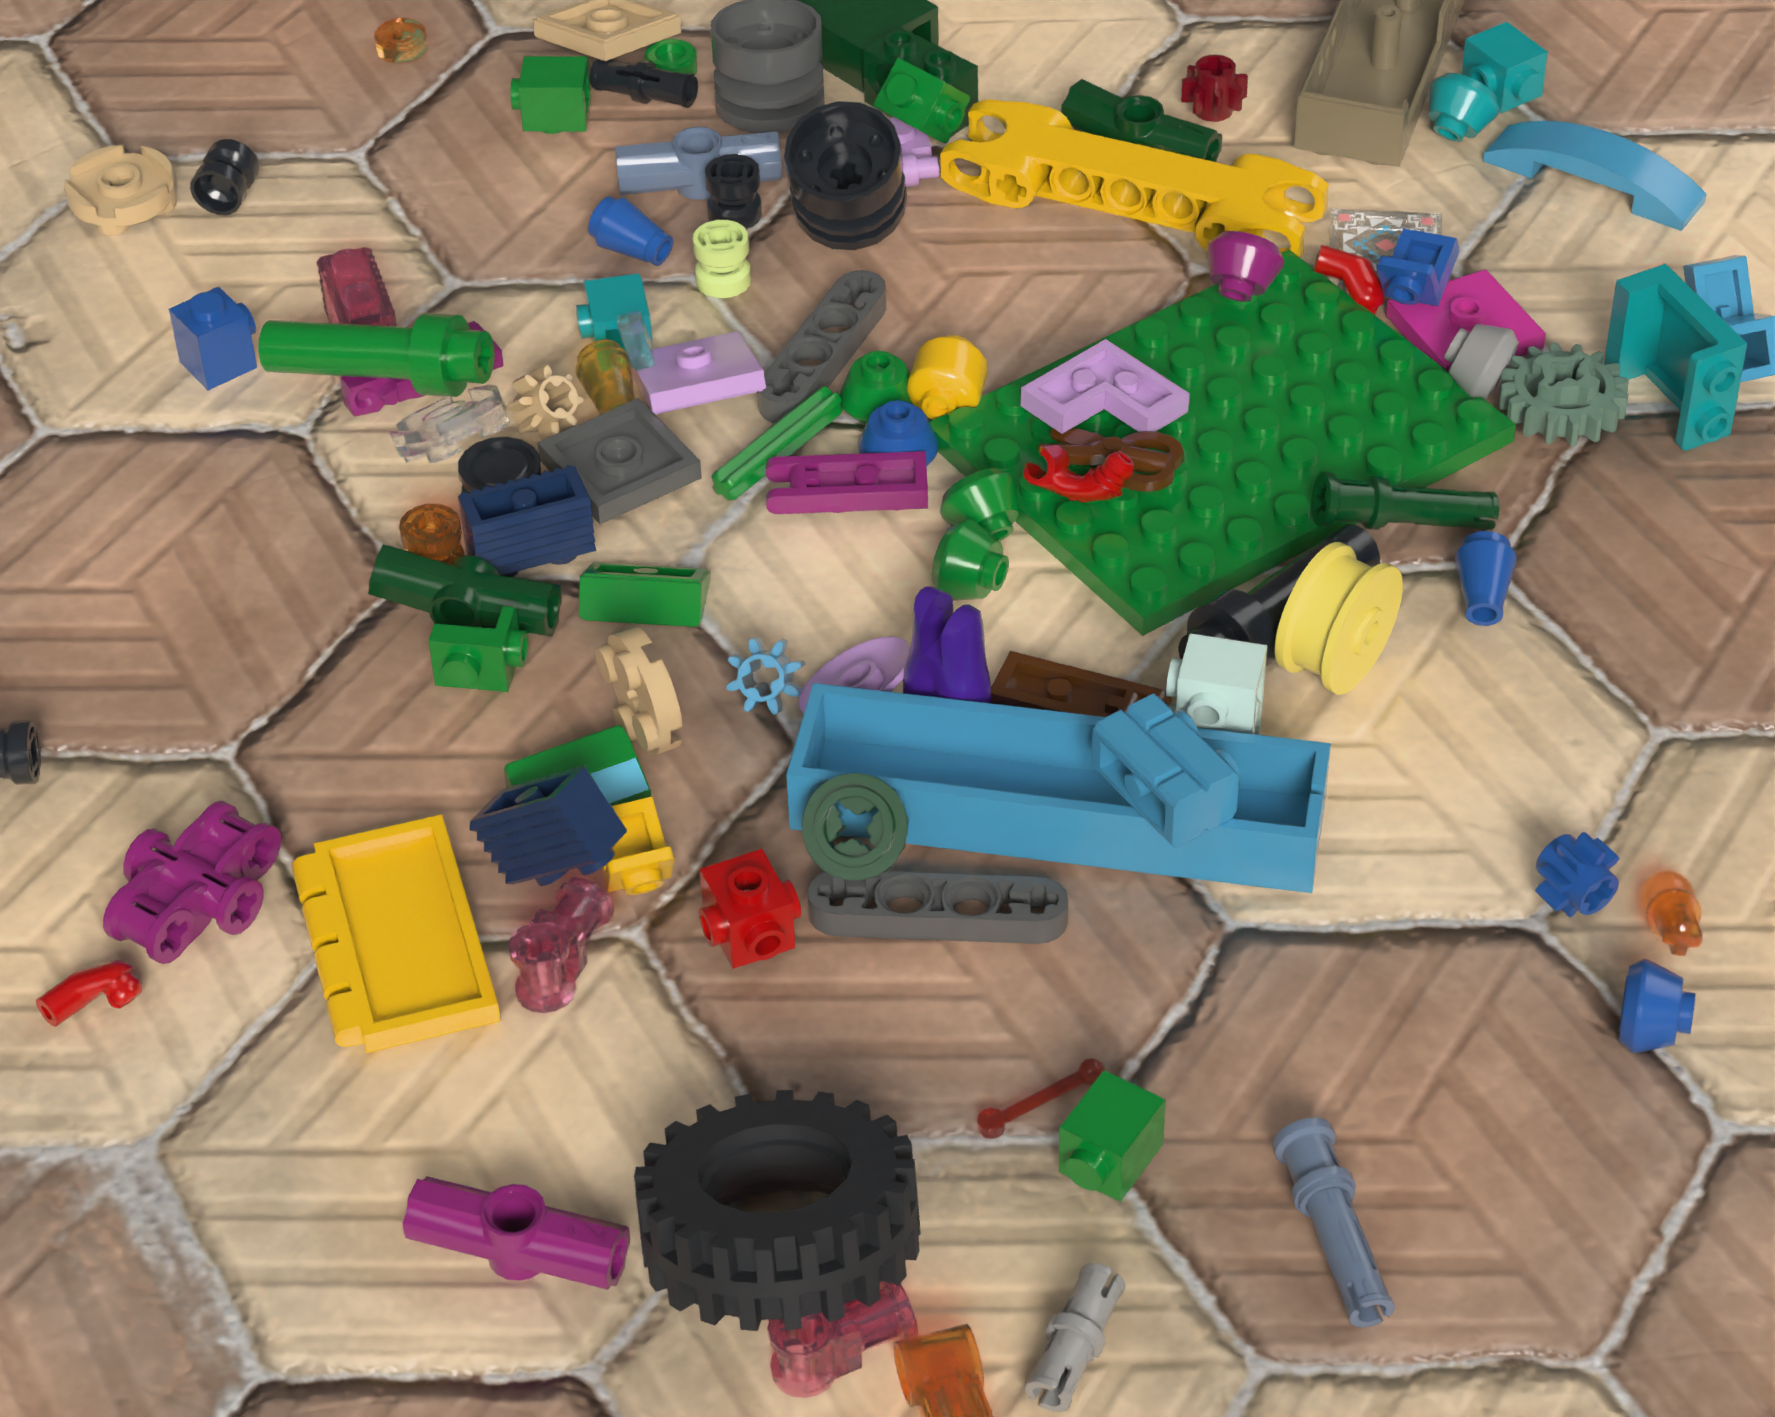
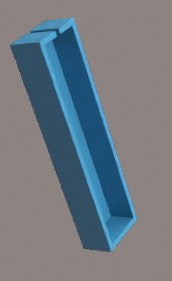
M813 683L786 774L789 826L791 830L802 831V818L805 807L812 794L822 784L839 775L861 773L879 778L899 794L909 817L906 844L1312 893L1326 802L1331 743L1197 728L1199 736L1214 751L1225 750L1232 756L1238 766L1241 780L1238 787L1237 812L1234 814L1233 819L1210 831L1205 828L1199 837L1175 848L1092 767L1093 728L1098 721L1106 717ZM840 803L838 807L843 812L842 818L847 825L840 835L870 839L871 836L866 828L873 821L872 817L879 812L876 808L874 811L866 812L862 815H855L850 810H846Z

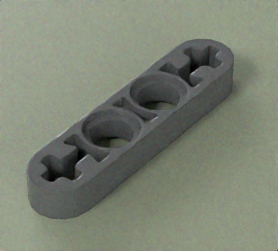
M852 271L844 274L835 282L764 373L766 389L758 392L759 412L764 419L772 423L777 422L819 387H829L885 314L887 309L886 284L880 275L871 271ZM836 326L848 328V330L838 333L823 331L828 327ZM809 359L823 361L822 364L815 366L797 364L802 360ZM790 385L793 386L794 393L791 392V386H790Z
M885 871L866 880H845L824 872L817 875L810 882L807 890L811 924L816 930L831 936L1041 944L1058 939L1066 931L1068 924L1067 891L1060 883L1044 877ZM903 897L913 898L922 904L918 910L911 913L894 912L887 905L891 901ZM867 899H874L875 909H867ZM833 900H844L843 906H832ZM964 900L981 901L989 907L984 913L974 916L962 915L954 909L958 903ZM1001 904H1009V914H1001ZM1032 907H1044V913H1031Z

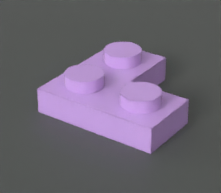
M1105 339L1021 387V407L1061 434L1104 409L1138 432H1156L1188 412L1190 393Z

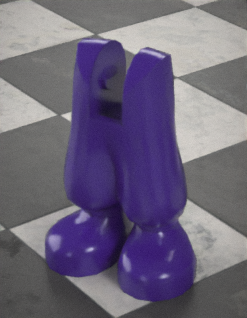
M926 586L918 592L913 608L911 648L904 668L903 694L991 704V681L986 661L984 626L980 610L966 604L957 608L954 612L952 596L936 587Z

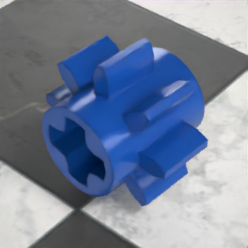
M1582 832L1577 839L1570 834L1561 835L1552 840L1542 850L1537 859L1536 870L1546 880L1539 884L1535 892L1555 912L1562 910L1569 917H1573L1577 910L1583 915L1594 914L1610 902L1618 889L1619 880L1609 869L1620 858L1598 837L1593 840L1586 832Z

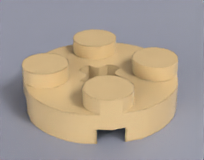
M113 145L85 154L70 167L71 179L68 182L64 181V190L69 209L78 219L97 225L98 231L108 236L122 234L129 229L130 225L138 224L158 214L172 211L177 203L175 195L176 183L171 162L163 153L145 146H140L142 154L125 153L123 145Z
M635 626L610 635L606 645L595 648V659L604 681L607 684H613L620 705L613 708L615 725H622L631 742L638 740L645 752L655 756L681 745L682 739L671 735V731L682 728V717L671 678L662 658L649 662L641 647L652 643V641L641 628Z

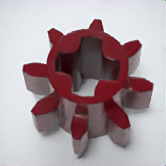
M1217 54L1201 57L1195 66H1187V77L1182 79L1181 102H1193V114L1202 120L1209 122L1226 120L1233 114V110L1239 112L1242 110V99L1247 98L1248 74H1236V63L1229 57Z

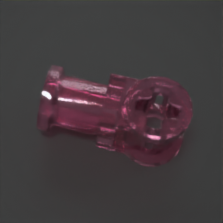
M573 877L568 882L563 883L557 890V904L553 910L548 911L539 908L529 924L519 928L511 936L508 943L510 959L519 968L520 973L515 983L517 1001L523 1008L532 1012L548 1013L567 1006L573 1000L576 993L575 982L588 963L585 945L594 931L607 924L614 913L611 897L599 885L590 880Z
M881 1281V1300L869 1307L856 1299L844 1304L845 1318L828 1322L822 1313L801 1317L802 1329H795L796 1337L790 1338V1330H785L784 1319L769 1320L767 1328L768 1338L771 1347L775 1350L770 1364L774 1384L782 1392L792 1397L808 1398L817 1396L829 1389L836 1378L862 1368L861 1352L897 1337L904 1341L916 1338L918 1336L917 1321L901 1284L895 1285ZM815 1359L816 1373L811 1376L810 1360Z

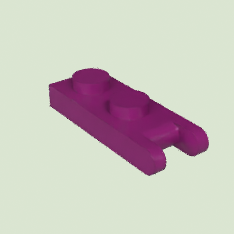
M926 451L773 457L766 462V477L770 481L776 483L790 482V488H776L767 493L766 508L773 514L928 509Z

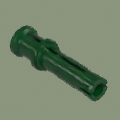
M1321 472L1314 482L1311 510L1314 523L1317 526L1330 527L1334 521L1362 523L1365 529L1379 530L1388 523H1412L1444 527H1469L1492 531L1496 523L1494 520H1488L1487 518L1498 520L1499 500L1495 492L1398 487L1391 485L1382 476H1369L1365 481L1337 479L1334 473Z

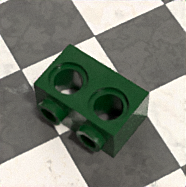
M897 26L863 49L864 102L873 106L897 58H900L968 94L970 101L965 108L964 119L958 129L952 133L951 137L969 125L968 111L973 104L978 102L977 65L900 26Z

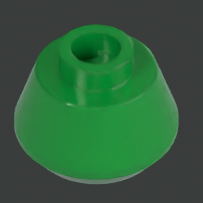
M872 351L858 358L852 364L841 387V406L855 420L866 424L875 409L890 401L899 400L912 404L907 392V382L910 376L907 366L900 358L885 351Z
M998 468L984 469L970 474L953 484L944 493L940 506V515L950 526L964 520H973L998 541H1001L1013 532L1012 524L1019 516L1016 480L1013 475Z
M969 519L949 527L943 535L933 560L932 582L934 587L951 595L953 601L983 599L991 590L998 591L1002 587L1008 573L1009 559L1003 555V546L1000 541L977 522Z

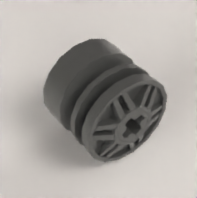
M743 0L720 10L712 19L713 64L716 66L714 70L716 113L724 122L741 130L758 133L783 132L793 129L797 121L814 108L825 105L823 66L820 63L823 59L821 16L811 6L797 0Z

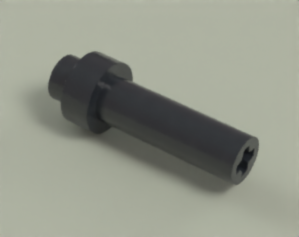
M1347 524L1247 593L1237 589H1226L1219 592L1190 614L1187 621V634L1181 638L1178 646L1180 659L1184 657L1189 635L1197 634L1267 645V667L1276 659V634L1286 602L1300 575L1315 555L1325 546L1333 542H1341L1354 550L1358 561L1374 567L1380 563V553L1376 542L1363 528L1354 524Z

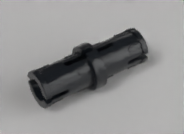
M596 58L590 70V85L594 90L629 95L633 101L647 104L651 100L689 108L694 104L698 93V80L694 74L658 69L655 63L641 60L636 64L616 60L603 61Z

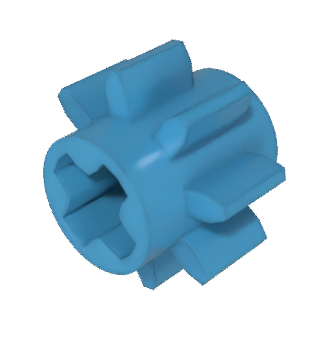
M757 636L749 639V649L752 656L748 658L739 654L729 656V663L738 668L737 679L726 685V689L728 691L740 689L747 697L744 703V711L749 712L759 702L767 701L768 708L774 715L781 712L783 708L780 694L786 693L789 696L798 697L803 693L804 690L800 685L793 682L794 672L806 664L804 660L791 662L784 654L788 640L783 638L772 649L765 650L763 641ZM760 659L765 668L776 667L779 672V678L771 682L770 688L767 683L761 682L756 684L753 679V672L761 668Z

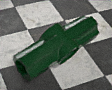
M1080 79L1070 87L1065 101L1061 104V113L1067 117L1071 126L1089 134L1213 162L1217 161L1222 149V134L1217 133V130L1165 115L1163 105L1158 100L1149 96L1136 95L1122 98Z
M383 544L376 557L369 579V595L428 612L434 624L496 628L502 606L516 607L519 630H526L527 633L552 637L559 623V612L562 603L560 585L500 576L496 568L488 561L476 556H460L454 559L451 564Z

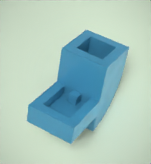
M1732 255L1683 266L1685 283L1747 342L1740 383L1775 375V316L1754 313L1747 256Z

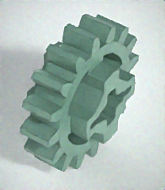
M1556 342L1551 343L1549 352L1543 353L1538 348L1532 346L1528 348L1527 359L1514 355L1510 361V368H1504L1501 374L1498 406L1500 410H1507V417L1514 423H1524L1523 435L1526 437L1539 432L1545 435L1544 439L1547 444H1552L1558 436L1565 437L1570 446H1576L1578 436L1585 435L1589 440L1597 442L1600 440L1601 429L1614 433L1617 430L1618 419L1625 418L1629 396L1627 393L1629 380L1628 378L1619 377L1621 366L1618 363L1603 365L1604 353L1600 351L1589 356L1582 352V345L1575 344L1570 352L1562 351Z

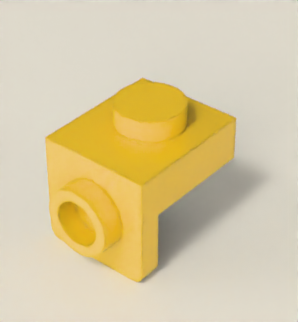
M653 797L612 806L627 828V832L612 847L615 851V856L601 868L607 893L624 889L626 895H640L660 888L664 884L663 879L671 878L675 859L672 848L666 847Z

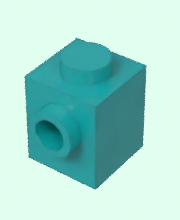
M1506 21L1465 39L1462 75L1470 77L1491 89L1497 96L1499 112L1503 113L1543 95L1548 51Z
M640 273L584 281L586 304L576 305L578 328L581 339L591 338L597 368L629 363V354L652 350L653 344L651 347V344L649 345L650 340L648 342L647 336H645L648 331L652 343L650 313ZM639 313L641 314L644 320L643 327L639 318Z

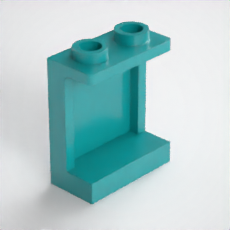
M1667 264L1616 280L1604 365L1618 363L1621 366L1619 377L1628 378V380L1646 375L1680 410L1675 443L1683 451L1731 435L1747 342Z

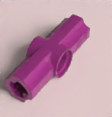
M426 1176L424 1180H416L407 1199L406 1214L402 1223L406 1239L488 1259L491 1269L497 1275L507 1280L521 1281L533 1278L539 1273H544L609 1290L611 1285L617 1286L625 1268L627 1251L630 1244L628 1226L545 1206L544 1198L537 1190L519 1184L502 1186L493 1192Z

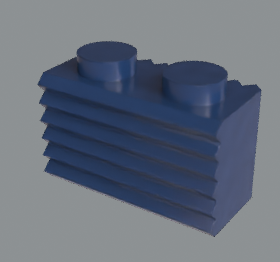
M567 465L564 470L555 468L552 473L544 471L541 476L532 474L529 479L520 477L517 482L509 480L505 485L497 483L494 488L485 486L482 491L473 489L470 494L461 492L458 496L467 555L476 556L488 561L496 568L500 576L514 577L521 570L548 563L556 565L567 564L579 555L597 551L594 543L596 541L593 534L595 532L591 500L574 466Z
M584 764L578 768L574 767L569 771L566 769L560 774L557 772L552 776L549 774L544 778L540 777L535 781L532 779L518 786L516 784L510 788L507 786L499 791L470 820L469 828L470 831L477 832V841L484 842V852L491 853V862L498 863V873L506 874V884L513 885L535 879L539 886H546L555 882L571 869L578 868L582 875H588L599 870L615 856V851L612 847L627 832V828Z

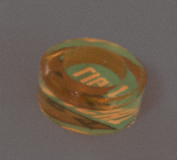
M396 18L386 21L374 33L377 55L386 62H412L421 58L428 49L425 27L413 19Z

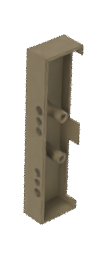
M1339 0L1297 96L1294 148L1313 151L1320 155H1337L1365 160L1375 165L1387 164L1400 167L1430 91L1431 83L1436 76L1465 0Z

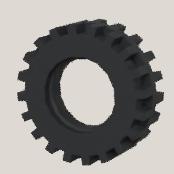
M777 1090L775 1100L756 1103L751 1093L735 1096L736 1107L720 1112L711 1104L696 1110V1123L687 1126L674 1121L665 1128L666 1145L650 1142L644 1149L645 1166L636 1167L634 1174L644 1268H648L649 1281L655 1292L668 1289L670 1306L681 1312L693 1304L699 1305L700 1320L702 1322L716 1325L725 1315L739 1317L740 1329L748 1331H758L762 1320L784 1319L785 1330L802 1329L801 1317L822 1313L828 1322L845 1318L844 1304L856 1299L869 1307L881 1300L880 1282L884 1281L899 1285L907 1277L905 1260H917L920 1251L918 1235H921L912 1143L908 1135L897 1137L896 1121L889 1115H884L871 1121L870 1105L855 1100L846 1108L835 1105L833 1093L818 1091L812 1101L794 1100L793 1090ZM780 1190L816 1191L828 1194V1196L805 1207L778 1212L742 1211L727 1206L744 1197Z

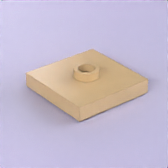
M583 0L533 19L534 37L603 61L681 33L679 15L637 0Z

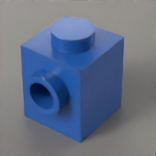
M219 286L207 292L199 293L191 299L169 308L179 362L207 390L213 389L257 368L251 336L256 333L254 319L249 309L243 303L236 304Z

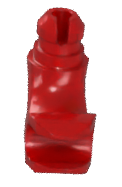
M1041 445L1038 450L1040 455L1047 461V473L1031 462L1026 463L1023 469V476L1029 484L1068 497L1070 501L1090 502L1110 500L1122 496L1125 480L1129 479L1134 473V463L1126 454L1118 451L1109 454L1105 458V462L1102 465H1098L1096 469L1091 468L1085 475H1079L1068 469L1070 460L1063 448L1058 445Z

